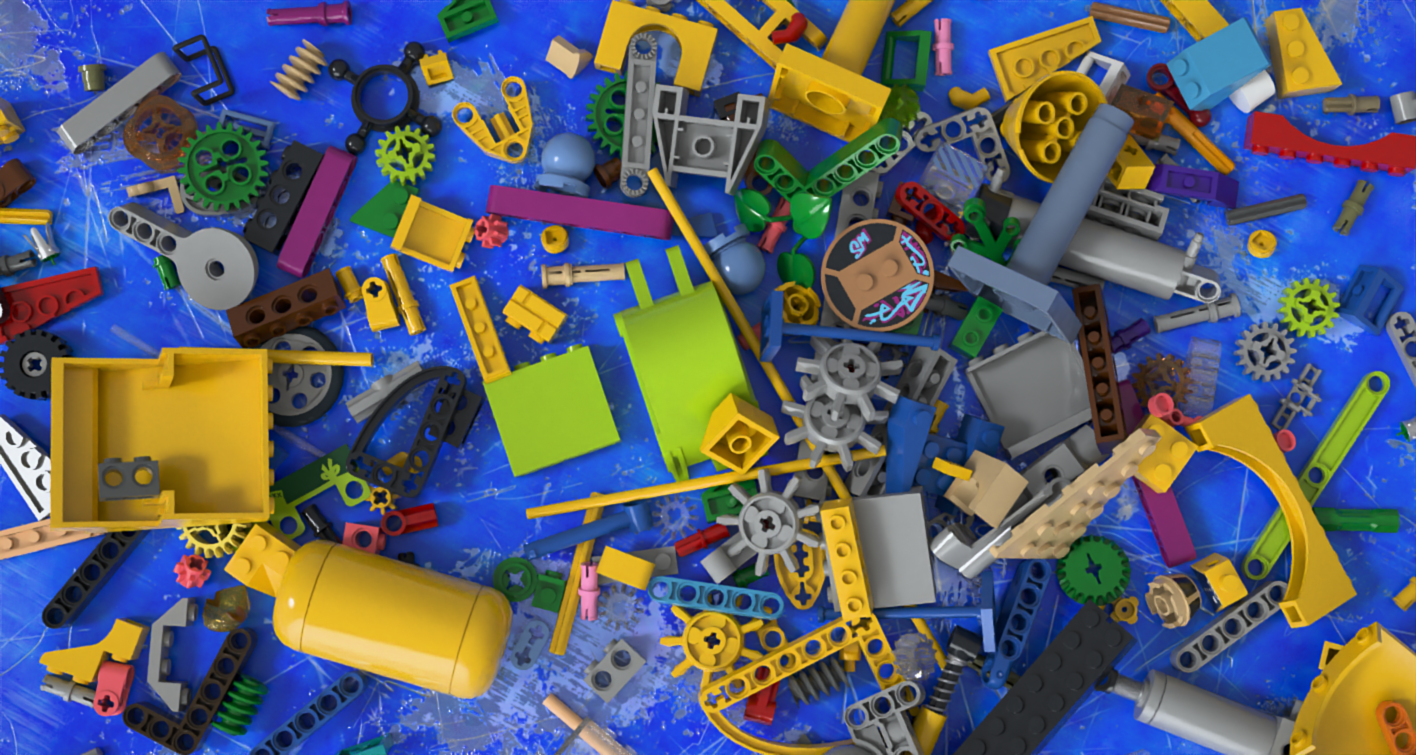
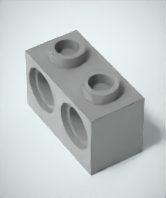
M614 638L603 650L607 655L600 662L594 659L584 670L587 676L583 681L607 704L647 661L624 638L619 642ZM619 650L627 651L631 656L630 663L625 666L619 665L615 660L616 652ZM606 671L611 675V683L608 686H601L597 683L596 675L598 672Z

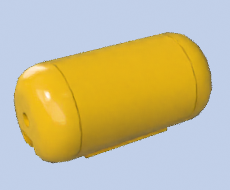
M320 539L305 543L291 557L282 577L273 610V628L276 636L285 646L295 651L463 699H473L482 696L491 688L501 666L513 619V611L509 600L502 592L492 587L483 586L475 582L333 541Z

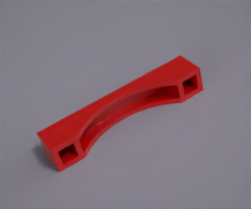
M1254 111L1247 118L1243 149L1252 150L1251 153L1254 155L1265 156L1268 153L1279 154L1281 159L1294 160L1296 157L1305 158L1306 162L1311 164H1322L1325 161L1333 163V166L1337 168L1357 166L1361 167V171L1371 173L1383 170L1388 171V175L1403 177L1416 168V136L1392 132L1379 140L1367 144L1338 146L1317 141L1303 134L1292 126L1283 115Z

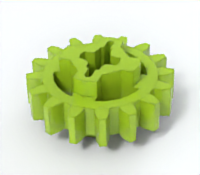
M406 125L405 131H401L396 126L395 134L393 135L386 131L387 140H378L379 146L382 149L375 150L376 156L379 157L376 160L377 166L383 167L381 170L382 175L385 177L390 174V181L392 183L400 179L402 186H405L406 180H411L412 184L415 185L418 176L425 180L424 171H433V167L429 162L436 161L435 155L432 154L435 151L434 144H428L430 141L428 134L421 137V129L417 128L413 133L409 125ZM407 140H412V141H415L416 143L413 144V143H411V142H409V141H407ZM403 147L409 155V164H407L406 160L403 158ZM422 160L421 164L417 168H415L418 161ZM399 167L405 171H399L394 168Z
M1307 277L1301 279V284L1296 280L1290 283L1291 288L1286 287L1282 290L1286 297L1278 298L1277 302L1283 304V307L1276 310V312L1284 314V318L1279 322L1281 324L1286 322L1289 324L1288 332L1296 329L1297 337H1302L1306 333L1308 338H1313L1316 333L1319 336L1325 334V328L1330 329L1334 327L1331 319L1339 317V314L1333 311L1334 308L1340 306V303L1333 302L1332 300L1337 295L1336 292L1330 294L1327 292L1329 284L1319 286L1320 279H1314L1310 284ZM1306 290L1302 298L1294 297L1299 291ZM1309 303L1308 308L1312 309L1313 312L1308 313V308L1304 307V304ZM1314 318L1322 319L1317 325L1310 326Z

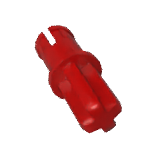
M717 523L701 531L697 529V533L675 542L674 546L678 555L683 557L703 547L708 549V545L730 537V534L725 525Z

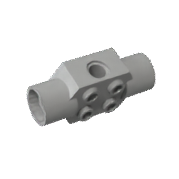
M1084 425L1070 437L1052 447L1019 472L1029 483L1003 521L1032 500L1033 496L1048 484L1045 480V472L1047 470L1052 474L1053 479L1063 477L1073 483L1079 477V474H1083L1095 463L1100 464L1110 456V454L1101 455L1096 444L1094 430L1090 426Z

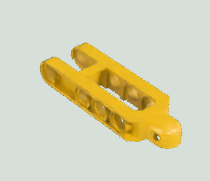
M696 0L776 70L777 62L783 51L769 40L772 37L771 31L778 30L782 24L788 27L792 20L791 16L799 12L787 0H761L774 14L758 30L725 0ZM807 19V29L802 37L817 48V51H820L828 42V39L820 29Z

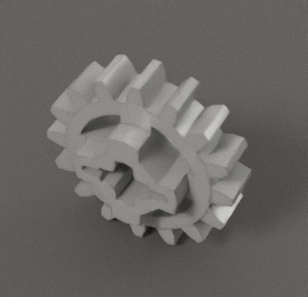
M1262 322L1259 328L1256 324L1249 326L1250 332L1244 330L1240 333L1244 339L1235 341L1240 350L1233 352V355L1240 356L1241 360L1235 364L1236 366L1244 365L1243 375L1251 372L1253 373V381L1258 380L1261 376L1263 383L1269 382L1271 377L1274 380L1280 379V372L1283 374L1290 372L1286 365L1295 364V360L1290 358V354L1296 353L1297 349L1290 348L1289 344L1294 342V338H1285L1288 332L1287 329L1279 332L1277 331V323L1272 324L1268 328L1267 322ZM1265 334L1260 342L1252 341L1256 335ZM1266 347L1265 352L1269 353V356L1264 357V352L1261 351V348ZM1270 362L1278 363L1274 369L1265 370Z

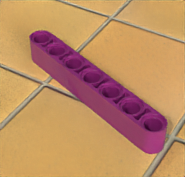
M490 185L486 213L661 240H671L674 224L673 216L669 210L498 185Z
M1128 379L1119 381L1127 436L1129 437L1144 415L1131 382ZM1132 476L1166 566L1170 569L1196 559L1195 548L1171 486L1165 493H1157L1135 476Z

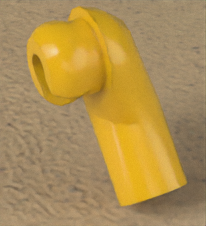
M399 452L386 460V462L403 468L409 453ZM415 455V464L418 467H422V460ZM389 467L382 468L387 476L392 474V470ZM410 467L409 472H412L414 474L419 473V471H416Z

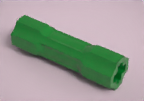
M1312 507L1313 513L1325 531L1397 533L1400 526L1397 509L1364 510Z

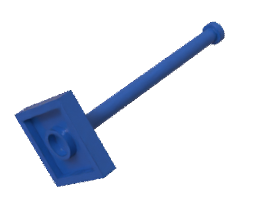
M772 290L761 308L760 362L772 361L781 347L783 334L930 347L932 351H938L940 346L939 334L923 336L784 322V319H782L783 291Z
M982 571L981 603H977V606L873 608L872 613L877 619L977 617V620L982 621L984 652H996V604L993 571ZM818 606V623H824L825 620H835L841 617L842 613L835 612L834 608L825 609L824 606Z

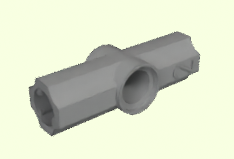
M416 361L394 375H386L374 382L370 389L345 403L352 417L358 424L368 419L393 389L410 376L424 370L419 361Z

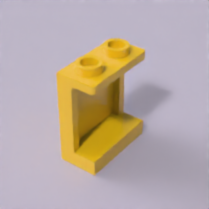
M411 194L390 248L451 273L455 267L460 269L466 253L461 252L464 243H470L474 235L473 220L422 201V198Z

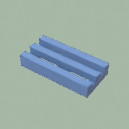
M222 108L218 122L222 124L223 128H227L229 124L226 121L227 117L267 127L266 132L243 126L245 128L244 133L252 132L255 136L264 138L261 141L262 145L260 148L270 150V141L273 139V131L277 126L275 122ZM232 123L234 125V130H237L240 126H242Z

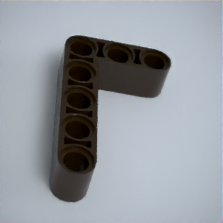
M248 627L230 631L183 720L149 702L143 701L133 703L125 708L122 715L124 724L180 755H189L200 750L213 728L211 722L217 721L219 717L216 714L217 711H222L224 707L222 702L227 701L229 698L227 692L232 691L235 687L233 681H238L240 677L238 673H242L257 645L258 638L256 632ZM239 633H244L248 639L247 645L244 648L237 644L236 638ZM226 658H230L234 663V669L231 673L226 672L223 668ZM213 683L219 685L221 689L218 698L213 697L210 693V687ZM136 708H140L144 713L142 722H138L134 717ZM199 708L207 713V721L205 723H201L197 719L196 714ZM161 721H165L169 726L167 735H163L159 731V723ZM185 734L191 735L194 739L191 749L187 748L183 743Z

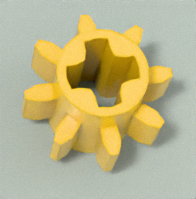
M368 486L371 494L365 501H371V512L381 508V514L385 515L389 507L397 510L394 502L395 499L401 498V495L394 494V492L382 487ZM379 492H387V503H378L380 500Z

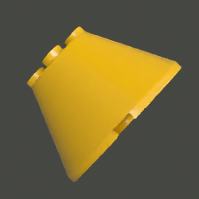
M1075 71L1052 72L1040 78L1013 101L1006 110L1003 122L1000 125V133L1034 176L1053 184L1089 118L1093 116L1099 104L1108 103L1099 86L1086 75Z

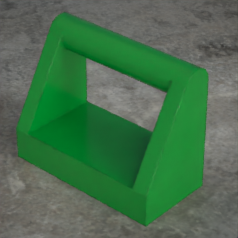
M932 31L886 32L881 85L888 88L924 90ZM896 40L917 42L913 79H892Z

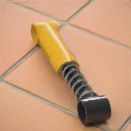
M959 625L954 627L946 645V651L948 652L947 659L945 660L946 665L944 669H941L942 674L940 678H937V686L933 687V695L929 696L930 702L928 705L922 704L912 726L924 755H931L948 717L943 712L947 711L946 705L948 702H951L950 696L952 693H955L954 687L956 684H959V676L963 675L962 669L968 662L975 660L983 642L982 635ZM910 751L903 753V755H913Z

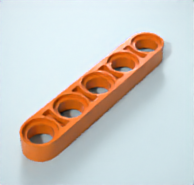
M1382 701L1377 706L1375 714L1391 754L1416 755V733L1405 708L1397 702ZM1393 706L1397 711V716L1395 720L1388 722L1385 718V712L1389 707ZM1405 732L1408 742L1404 747L1399 748L1396 743L1397 736Z

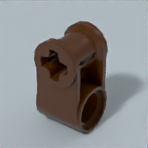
M18 158L8 161L0 168V208L8 207L19 196L30 190L37 181Z

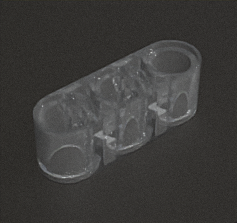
M1192 336L1190 339L1179 410L1184 416L1204 417L1213 410L1222 343L1219 340Z

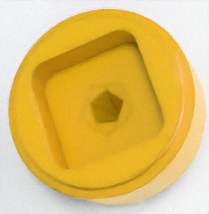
M552 225L542 232L541 242L547 252L556 254L568 247L569 236L566 229L562 226Z
M1257 230L1250 235L1247 249L1250 254L1257 258H1267L1274 253L1277 240L1271 232Z

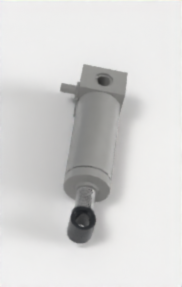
M1113 669L1095 689L1107 694L1112 692L1116 695L1118 694V696L1120 695L1135 701L1133 714L1135 720L1224 755H1290V737L1299 710L1303 704V701L1296 700L1290 717H1280L1254 709L1155 669L1150 670L1142 682L1119 674L1118 670Z

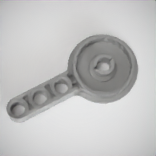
M129 202L110 210L108 220L112 228L174 261L184 290L198 304L213 310H227L243 303L253 291L259 273L258 259L252 246L241 235L218 227L205 228L193 233L134 202ZM124 212H125V213L127 214V216H128V221L126 220V218H125V216H124ZM148 225L152 228V233L148 230ZM172 237L176 241V246L172 243ZM219 262L223 264L224 271L221 270Z

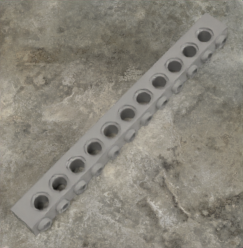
M868 171L842 189L834 239L843 230L848 228L849 223L852 221L861 222L878 218L879 209L874 208L876 198H881L883 182L879 181L880 173ZM857 194H863L867 197L868 204L858 206L854 203L853 197ZM824 296L819 326L843 328L844 324L847 323L835 314ZM822 337L831 346L841 343L834 341L832 338ZM815 350L813 360L821 361L822 356ZM811 374L810 379L813 383L817 382V375ZM805 439L799 442L796 460L810 458L812 451ZM825 451L827 455H828V454L837 453V452ZM823 469L822 476L819 479L810 478L807 470L794 472V477L799 475L803 479L800 488L793 496L820 501L822 496H831L832 485Z

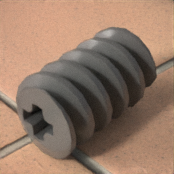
M833 656L829 657V666L822 660L819 661L818 671L812 665H809V675H806L801 669L798 671V679L792 674L788 676V686L798 709L800 708L799 700H802L806 705H810V695L817 701L820 700V691L830 696L831 686L837 692H840V682L842 681L848 688L850 687L840 662Z

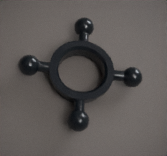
M412 41L406 44L403 50L404 59L398 67L387 64L375 65L357 75L350 70L349 64L343 59H335L329 64L328 72L331 78L337 81L346 80L354 85L351 103L353 111L362 125L357 133L348 135L345 140V147L349 153L359 155L366 150V138L371 130L382 133L386 131L395 132L396 126L402 129L411 121L420 125L424 135L428 134L429 137H435L440 134L442 130L441 120L434 115L424 116L418 112L420 105L419 89L412 76L408 73L413 64L419 63V59H422L425 54V48L421 43ZM379 75L396 76L405 83L408 90V100L405 108L399 115L391 119L379 120L372 118L365 113L361 103V95L365 85L372 78Z

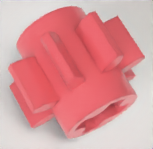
M490 214L489 217L482 216V219L476 223L474 233L476 240L482 241V247L493 249L494 246L501 247L502 243L507 240L509 229L507 222L501 221V216Z
M184 554L173 572L179 574L176 582H180L187 589L195 586L201 588L204 581L208 580L211 571L206 569L208 560L196 554L190 556Z

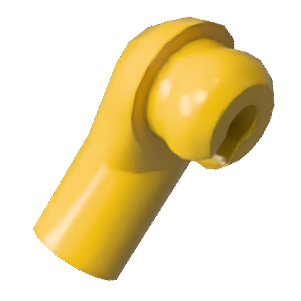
M953 87L948 93L951 103L964 110L977 107L990 100V95L984 87L973 94L961 90L960 87Z

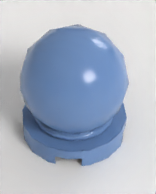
M572 132L556 134L546 142L541 153V166L545 173L537 174L534 188L540 192H547L550 189L560 192L561 195L588 198L590 187L584 181L591 176L595 167V152L591 144L581 135Z
M742 223L734 227L736 232L725 237L721 233L703 245L730 292L737 295H745L754 291L763 281L766 270L763 253L756 245L746 242L750 231Z

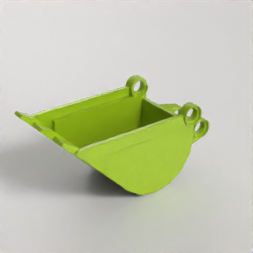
M679 245L665 249L678 292L652 300L639 259L625 262L639 305L614 313L613 317L620 337L624 338L668 473L671 472L675 481L678 482L689 480L688 466L711 459L717 472L729 468L702 453L700 446L712 412L730 393L756 408H760L753 393L723 304L724 302L712 281L696 286L692 285ZM768 450L761 457L768 455Z

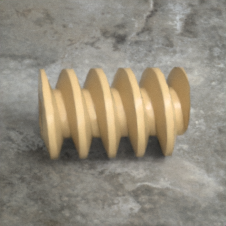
M305 39L302 42L306 49L296 47L295 49L299 57L292 55L288 57L292 66L282 65V69L286 74L278 72L275 74L279 83L270 81L275 88L287 97L298 101L301 98L297 91H308L304 82L312 84L315 82L310 74H321L317 65L328 66L324 58L325 55Z

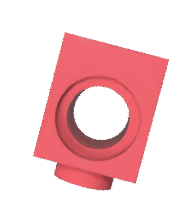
M346 522L342 544L379 555L380 550L383 551L385 549L387 535L383 534L382 527ZM365 531L370 533L372 537L371 544L368 547H363L359 542L360 535Z

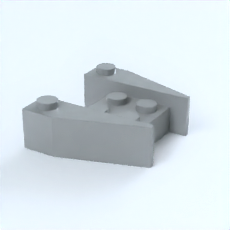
M656 84L652 113L667 186L677 189L679 173L726 179L725 193L734 196L767 129L770 100L764 96L738 94L734 121L686 116L689 91L687 89Z

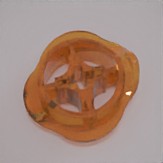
M163 95L151 96L138 106L134 116L127 122L123 131V142L132 156L140 159L150 168L158 171L170 170L180 163L177 160L179 157H185L186 153L181 150V147L190 148L191 144L187 138L197 139L196 130H198V123L188 109L180 106L173 99ZM162 113L174 115L181 121V125L175 126V124L164 123ZM152 115L151 125L143 128L142 132H139L142 123ZM159 128H163L165 131L162 134V138H158L156 135L159 133ZM179 134H182L178 145L169 151L170 141L179 137ZM146 140L147 142L157 143L160 153H152L145 150L141 146L140 141Z

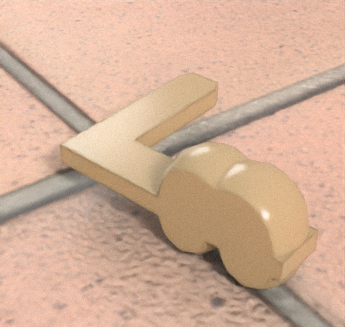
M176 175L126 188L129 198L168 188L175 212L177 214L185 212Z

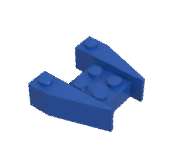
M899 395L897 402L893 403L888 418L886 494L908 492L913 486H922L923 491L938 494L934 507L952 516H956L959 508L944 497V494L956 477L932 468L935 457L957 463L961 466L966 464L975 450L994 458L1005 427L990 420L965 413L956 439L930 433L929 430L936 407Z

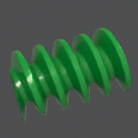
M240 672L238 674L243 678V681H233L238 691L227 692L233 699L232 702H222L227 711H217L216 713L222 721L211 722L217 729L233 736L245 735L247 733L244 725H251L253 722L249 715L257 714L258 709L255 705L263 703V698L260 695H266L269 692L268 688L261 681Z

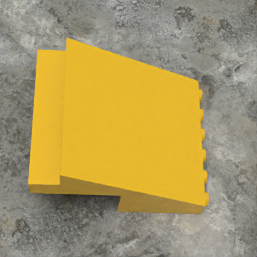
M162 348L158 359L52 357L50 531H85V534L267 521L270 518V514H274L275 508L274 497H269V486L274 485V469H269V458H273L274 443L269 441L268 430H273V413H268V402L273 401V386L268 385V374H272L273 360L272 357H268L267 349ZM150 456L151 461L158 460L159 498L99 502L98 464L104 463V459L122 458V462H134V457ZM142 470L135 474V479L140 484H148L152 480L150 473ZM110 472L105 476V481L111 486H117L122 482V477L116 472Z

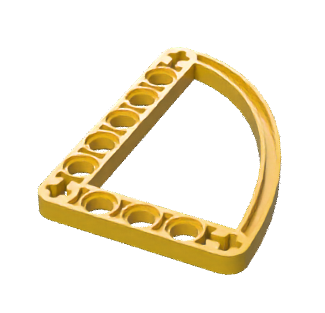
M873 613L871 616L866 617L870 619L866 621L867 626L864 628L861 625H856L860 622V618L843 620L841 616L705 685L698 693V701L708 719L721 733L733 742L751 751L763 755H823L833 747L855 745V742L852 738L820 744H788L770 741L740 729L730 722L720 710L858 641L881 691L906 680ZM849 621L852 626L856 625L855 627H853V630L855 631L854 634H852L851 629L846 625V622ZM836 627H842L845 629V637L841 641H833L831 639L832 630ZM873 639H879L882 642V648L877 653H870L868 651V644ZM810 640L820 642V649L815 654H808L806 652V644ZM785 653L795 655V662L790 667H783L780 663V658ZM887 663L892 664L894 668L892 675L887 678L881 677L879 674L881 666ZM759 666H767L770 669L769 676L764 680L755 678V671ZM737 678L742 679L745 683L743 690L738 693L731 692L729 689L731 681ZM724 686V690L729 696L725 699L724 695L721 694L715 698V704L711 705L710 702H705L708 699V693L712 692L716 696L722 693L719 687ZM908 686L905 689V698L912 702L915 699ZM884 697L889 708H891L890 701L886 697ZM916 706L908 710V712L913 717H917L920 709Z

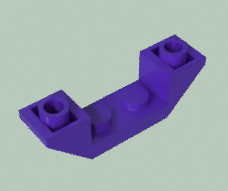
M1154 164L1155 168L1146 186L1147 190L1160 194L1206 200L1209 206L1236 209L1239 181L1219 172L1167 164Z

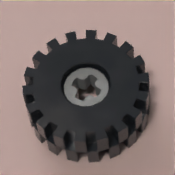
M25 330V334L18 333L14 335L16 340H8L5 344L9 347L8 350H2L0 356L4 357V362H0V368L4 369V373H0V377L2 380L7 381L5 386L10 390H14V394L24 398L45 401L46 398L51 399L52 357L76 358L71 356V352H73L72 347L66 345L67 341L43 330ZM33 359L42 360L40 362L42 367L40 371L31 369L33 367L31 363Z

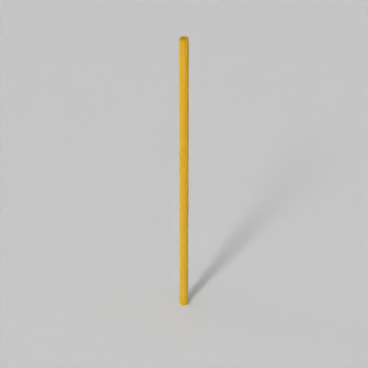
M881 445L877 455L866 448L850 450L853 461L886 456L885 445ZM839 453L823 455L821 462L816 468L841 464ZM810 458L750 468L744 475L733 471L527 508L526 515L529 520L758 479V470L768 468L771 476L813 468L809 467Z

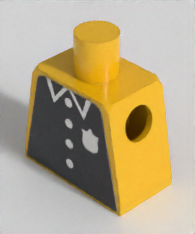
M1214 552L1190 565L1216 612L1223 610L1248 595L1244 584L1228 558Z

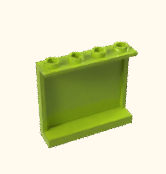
M582 343L566 348L567 353L557 356L556 352L540 357L541 362L530 365L528 361L514 366L515 371H512V375L489 384L483 381L514 477L518 478L622 442L589 346L583 347Z

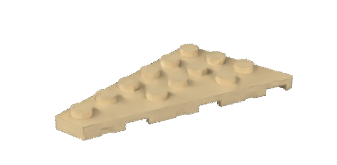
M1139 428L1124 442L1112 450L1113 456L1100 467L1095 463L1073 483L1061 490L1062 497L1050 507L1044 504L1026 518L1023 523L1012 529L1011 538L1001 546L992 545L989 549L991 554L995 558L1060 559L1069 552L1071 544L1086 532L1087 525L1103 512V507L1109 499L1115 497L1120 492V486L1126 479L1137 472L1138 465L1143 459L1155 451L1156 444L1162 437L1155 429Z

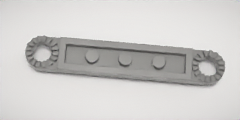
M647 33L636 34L631 39L628 53L620 188L626 196L632 198L642 196L649 184L647 172L650 170L657 42L652 35ZM646 41L649 43L651 51L645 55L640 54L636 50V43ZM637 176L642 181V187L635 191L629 189L626 183L627 178Z

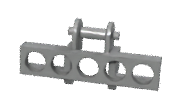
M1307 363L1299 377L1292 379L1293 387L1285 399L1280 398L1279 403L1282 405L1270 425L1278 430L1288 428L1297 412H1302L1304 417L1313 416L1311 413L1312 408L1316 402L1322 401L1319 398V394L1312 393V387L1322 372L1320 369H1316L1310 363ZM1309 369L1314 372L1311 380L1305 377ZM1294 392L1300 396L1298 403H1294L1290 399L1291 394ZM1305 396H1308L1311 400L1307 407L1304 408L1301 406V403ZM1286 407L1292 411L1290 415L1284 413ZM1281 416L1286 419L1283 426L1277 424Z

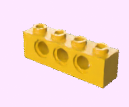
M852 497L826 501L823 503L820 512L843 620L871 616L874 602Z

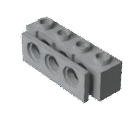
M1106 177L1085 218L1157 241L1163 234L1170 209L1160 206L1165 195L1147 189H1116L1110 179Z

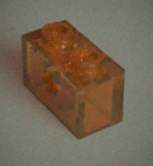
M1121 84L1111 105L1132 117L1134 124L1129 131L1130 133L1158 142L1169 121L1174 101Z

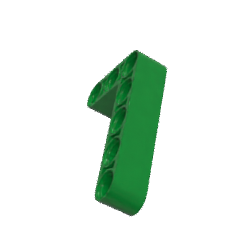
M885 118L809 171L776 140L765 139L758 146L754 167L790 204L795 195L803 192L822 197H831L895 154L901 145L903 127L898 120Z

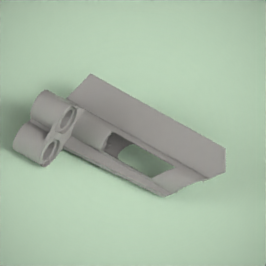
M1063 477L1053 479L1037 492L1032 500L1001 522L997 529L993 528L979 540L968 526L964 527L960 523L954 522L930 540L929 547L941 561L959 569L965 577L973 579L999 559L995 558L989 551L992 545L1001 546L1011 538L1012 529L1023 523L1026 518L1044 504L1048 507L1062 497L1061 490L1072 482Z

